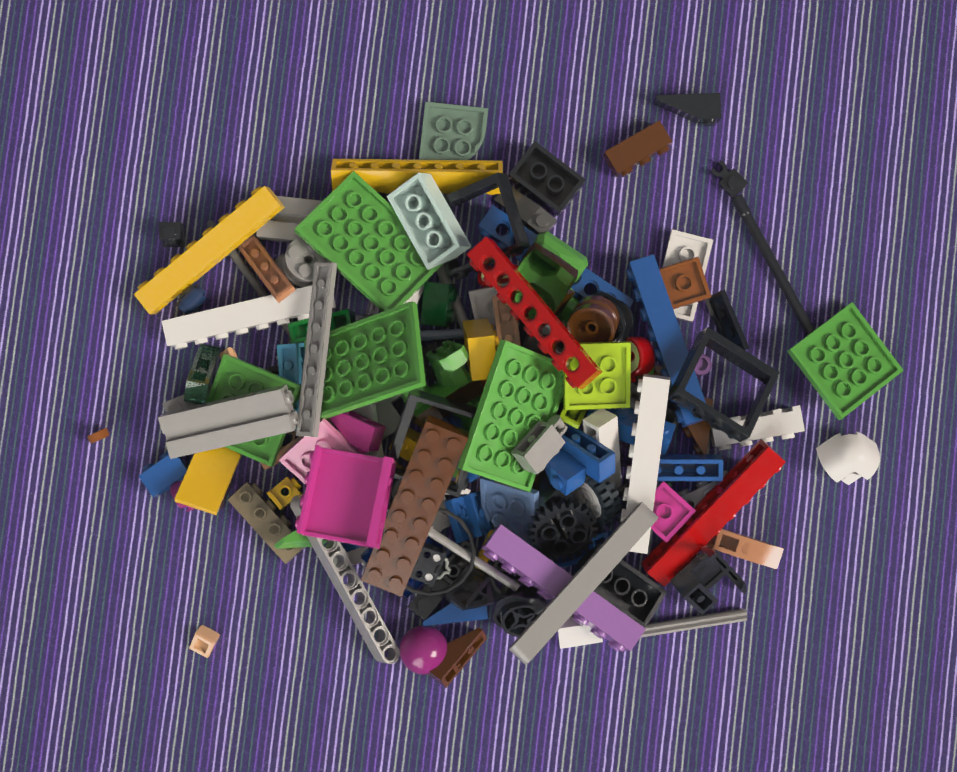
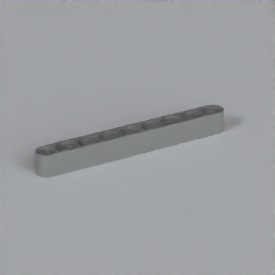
M302 494L294 496L291 500V509L296 518L301 514L300 499ZM307 536L374 659L380 663H396L400 657L399 649L341 543L327 540V545L324 547L322 544L323 539ZM334 556L338 559L336 566L333 565ZM345 575H347L348 581L346 584H344L343 578ZM357 593L358 600L355 603L353 599L354 595ZM367 612V613H368V619H367V621L365 622V621H364V614ZM377 630L378 638L375 640L374 633ZM388 649V656L385 658L384 652Z
M643 502L639 503L513 642L509 650L525 665L528 664L658 519V516Z

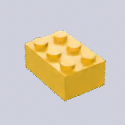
M488 318L462 321L465 349L469 354L466 363L471 380L487 379L499 345L494 325H490Z

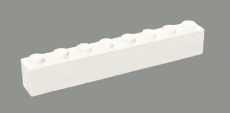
M312 285L296 289L280 303L276 301L273 295L164 320L162 325L167 346L175 347V350L188 347L187 343L195 342V345L207 343L208 338L215 337L216 340L228 338V334L236 332V335L249 333L248 329L254 327L257 330L270 328L269 324L277 322V325H284L290 323L289 319L298 318V321L308 319ZM333 297V306H332V309H335V308H336V304H335V299H334V297Z
M644 374L643 379L638 380L637 392L641 393L640 401H636L634 414H638V422L633 423L631 436L636 437L635 445L630 444L629 457L633 458L632 466H627L626 479H630L629 488L625 487L623 500L627 501V507L622 509L620 522H623L641 502L653 511L671 377ZM651 527L631 548L630 552L648 553Z

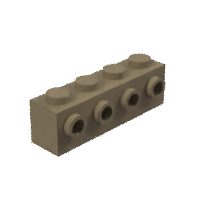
M245 483L228 501L285 564L289 563L305 547L276 549L274 545L285 536L294 532L290 527L292 523L285 515L280 516L275 511L277 506L270 499L266 501L262 497L263 491L256 483Z

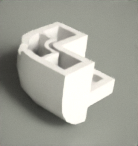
M857 431L855 434L843 436L839 433L816 448L823 468L836 482L842 480L850 485L861 476L868 480L874 475L879 466L880 454L877 444Z

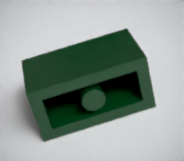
M424 283L421 314L422 325L452 327V323L455 321L453 307L457 299L456 284Z

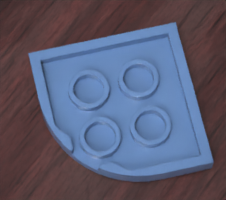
M481 477V504L487 521H491L495 528L500 524L530 545L527 530H529L527 524L532 522L531 516H538L536 509H539V491L531 489L528 492Z

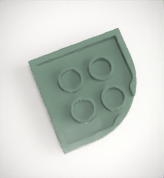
M425 102L419 160H470L483 144L487 127L488 108Z

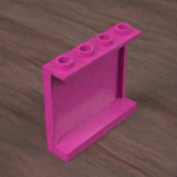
M315 445L309 458L311 463L310 472H307L305 476V485H307L305 494H302L300 499L301 514L297 517L295 523L297 533L303 536L380 549L397 461L391 457L384 456V458L327 449Z

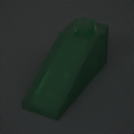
M199 344L186 380L184 401L193 404L206 403L221 348Z

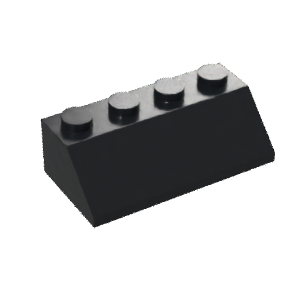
M598 543L578 561L571 573L572 576L587 562L601 544ZM623 560L614 567L594 590V592L644 628L667 594L665 589Z

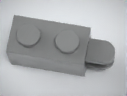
M559 415L552 416L547 423L538 421L511 451L525 471L539 474L553 456L560 451V448L566 443L561 437L567 430L566 424Z

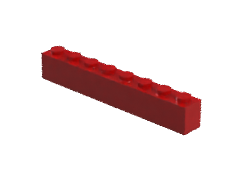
M760 439L723 477V481H720L695 506L696 512L667 543L663 540L641 562L645 571L663 587L670 583V580L701 551L700 548L706 547V544L720 533L724 525L732 520L744 505L751 501L758 490L762 489L767 481L781 470L782 466L786 463L784 459L766 442Z

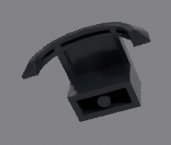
M701 547L702 553L693 558L685 568L670 580L682 597L702 615L718 602L709 589L723 576L727 575L744 595L747 592L746 584L742 578L712 547Z

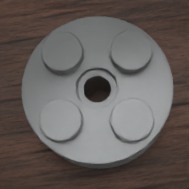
M300 237L292 241L287 247L282 260V269L291 283L303 288L313 284L315 262L327 261Z

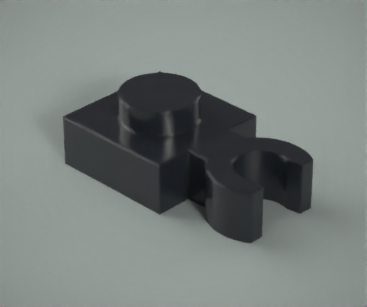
M720 161L718 165L722 171L716 172L712 168L710 173L713 177L721 179L718 186L733 199L748 185V182L734 168L728 172L726 164Z

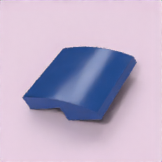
M480 491L444 501L446 509L464 521L472 532L473 538L488 534L490 530H493L491 521L488 522L484 515ZM448 515L456 543L469 540V535L462 525Z

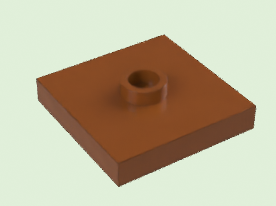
M699 257L659 269L673 310L712 297Z

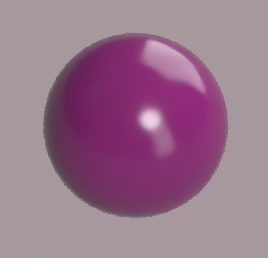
M416 626L405 633L399 647L401 660L414 673L430 674L429 671L436 668L443 661L447 652V641L444 635L432 626Z

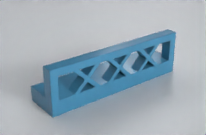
M304 343L277 345L279 376L302 384L305 357ZM300 396L294 410L297 413L299 411Z

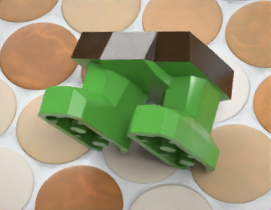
M540 232L524 254L518 271L558 319L564 321L565 327H567L571 313L576 303L580 301L573 296L575 292L571 287L574 282H577L588 266L587 257L550 232ZM522 292L516 294V303L522 300ZM535 308L529 311L528 316L530 320L536 317L537 312Z
M450 340L442 342L443 346L436 349V354L433 355L431 350L426 353V357L436 375L437 382L431 386L426 384L416 389L467 404L483 393L484 388L481 380L472 381L470 373L463 366L469 358L464 345ZM409 391L401 394L404 403H406ZM417 401L411 422L423 427L428 415L442 420L453 412Z

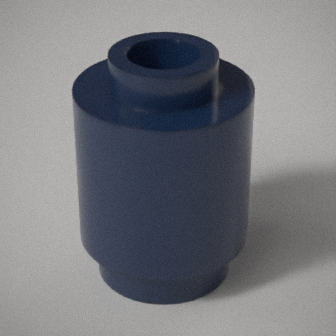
M198 284L195 287L190 285L177 299L176 306L186 315L195 313L206 301L207 298L204 295L207 292Z

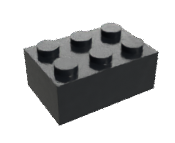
M536 141L533 142L509 173L508 177L513 184L558 218L583 187L586 180Z

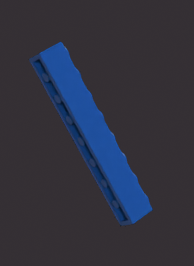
M653 254L630 261L627 266L628 269L625 271L628 281H632L635 288L632 292L635 301L640 303L641 309H639L641 319L647 323L648 329L646 333L648 339L654 343V357L657 362L660 361L661 376L671 377L669 386L671 390L687 358L688 350ZM694 370L685 390L705 402ZM674 402L677 409L674 411L677 422L682 424V427L705 421L694 417L689 410L677 406V403Z

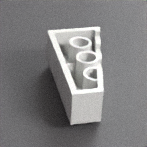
M799 405L787 409L761 412L750 438L741 442L734 438H728L726 433L713 429L710 426L712 447L725 450L731 449V444L739 443L740 447L753 445L752 440L762 439L764 442L774 441L773 437L781 436L782 440L794 438V433L805 431L801 407ZM747 415L731 417L730 419L743 426Z

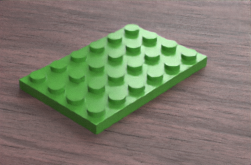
M354 171L294 230L297 235L327 262L337 263V271L382 312L405 304L443 265L441 264L427 270L392 205Z
M415 302L405 303L330 331L320 420L426 385L418 309Z
M500 339L468 434V441L457 467L458 469L528 492L531 491L536 474L525 471L511 451L538 421L547 423L557 413L563 396V370L558 371L551 363L553 359Z

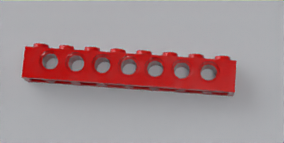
M485 237L467 253L471 259L469 261L470 265L477 272L480 270L483 273L484 277L482 279L490 288L494 287L497 290L496 296L503 304L507 303L511 307L510 313L517 321L521 319L525 324L523 328L530 337L535 336L539 341L537 346L544 354L549 353L553 358L551 363L558 371L563 370L567 375L565 379L572 388L584 389L603 372L493 239ZM494 259L495 266L493 269L489 270L488 263L489 261ZM508 275V284L506 286H502V278ZM522 292V300L516 303V294ZM535 308L537 312L536 317L530 320L528 316L529 311ZM549 325L550 333L544 337L542 330L544 326ZM559 342H563L565 346L561 353L556 351V346ZM576 358L579 365L577 369L572 370L570 362Z

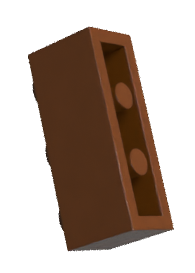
M659 120L604 152L603 157L615 177L620 175L625 177L633 172L632 168L640 165L642 167L652 161L651 157L654 155L662 156L667 153L673 141Z

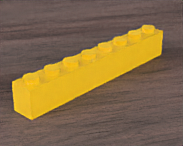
M333 159L331 167L332 192L353 171L376 192L384 194L392 193L420 172L431 174L441 193L450 194L495 173H503V161ZM496 188L485 194L495 195L501 193L499 188Z
M259 186L251 193L252 197L247 201H240L235 206V211L231 214L223 215L218 220L219 224L217 226L206 229L202 233L203 237L200 240L192 241L186 246L187 250L182 255H175L170 260V265L166 268L158 269L153 274L155 276L150 281L146 280L137 287L138 291L134 295L149 314H157L285 208L270 187Z

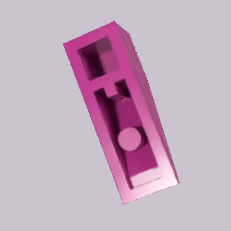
M352 410L330 417V420L348 443L357 447V451L365 454L379 451L386 428L385 425Z

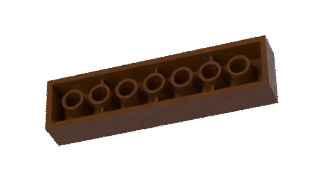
M427 416L386 515L380 549H372L361 581L402 597L468 441L469 431L433 416Z

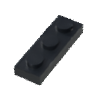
M719 291L711 295V298L705 299L718 333L744 350L750 349L726 291Z

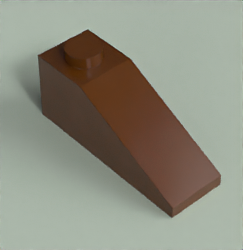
M479 627L447 643V652L443 661L436 668L430 670L428 675L447 688L486 641L487 637L484 631Z

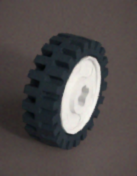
M586 474L585 483L572 491V494L576 499L580 500L581 505L586 503L588 508L592 509L597 519V526L601 527L620 514L621 504L619 503L621 499L617 496L619 495L618 490L614 489V482L609 481L610 477L599 483Z

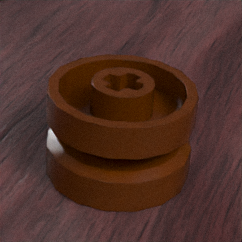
M587 296L576 303L567 323V329L578 343L612 342L619 324V313L616 306L610 300L602 296Z

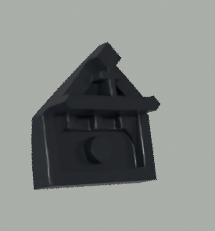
M473 566L465 581L448 592L445 599L462 611L494 604V597L492 594L491 576H487Z

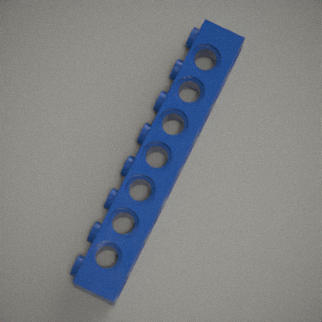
M492 205L478 225V230L481 231L479 234L484 238H492L498 243L497 245L500 249H504L514 244L515 237L508 215ZM499 226H504L508 232L506 235L501 236L496 233V229ZM524 226L529 245L531 246L538 235ZM529 248L523 250V254L515 256V259L521 262L524 254L527 252ZM587 268L571 287L575 292L573 296L577 299L590 296L584 292V287L591 285L595 288V291L602 290L623 301L629 308L634 302L632 298Z

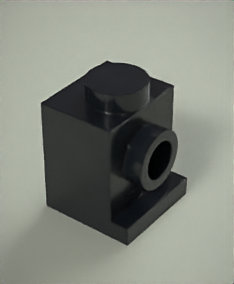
M159 222V240L163 242V247H185V226L181 222Z

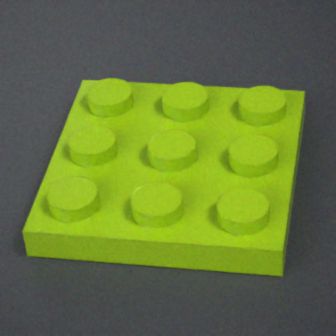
M631 342L579 343L603 372L584 389L572 388L565 379L567 375L563 372L564 410L630 408ZM575 358L570 362V368L572 370L578 368L579 362Z

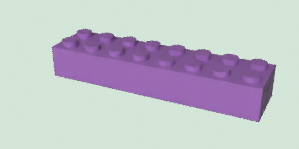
M501 524L494 529L481 548L485 551L483 553L484 556L493 562L495 560L503 564L501 566L502 569L511 575L512 573L519 575L520 582L527 587L534 586L538 589L536 593L545 600L553 599L573 577ZM594 591L572 614L574 615L572 619L582 626L588 625L592 628L590 632L600 639L606 638L609 641L608 645L618 652L619 650L621 652L631 651L646 630Z

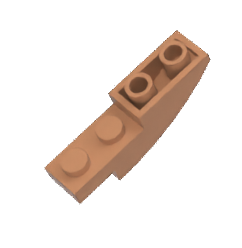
M724 528L706 544V546L712 547L714 550L774 569L778 568L784 548Z

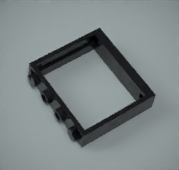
M495 173L444 196L449 207L453 208L499 188L516 244L501 250L507 257L510 255L515 257L523 254V250L530 248L507 174ZM457 257L444 263L448 277L463 279L469 276V272H477L470 263L460 267ZM492 259L488 264H495V260Z
M707 327L698 333L668 394V398L676 402L677 406L689 410L694 417L710 423L709 425L713 429L721 430L728 435V438H734L741 442L750 438L780 372ZM705 347L763 382L743 426L685 390Z
M418 389L410 390L388 457L394 458L396 461L398 460L417 401L474 418L477 408ZM397 464L394 478L401 480L406 466ZM459 469L456 480L450 481L446 494L460 497L461 491L465 490L468 486L469 478H466L467 471Z

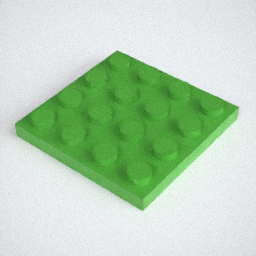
M853 302L845 306L787 351L838 420L843 419L904 371Z
M223 354L206 403L287 384L288 390H291L293 395L292 405L295 410L301 393V384L229 354ZM286 433L225 447L272 467L275 465Z

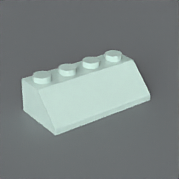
M419 172L387 196L427 270L458 257L472 247L431 174Z

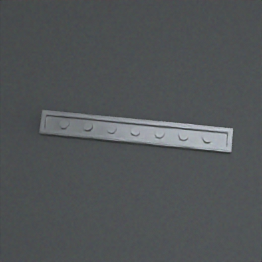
M315 262L298 411L299 424H297L296 436L318 438L337 270V263Z

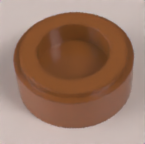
M104 428L87 436V438L93 444L108 437L110 433L107 428Z

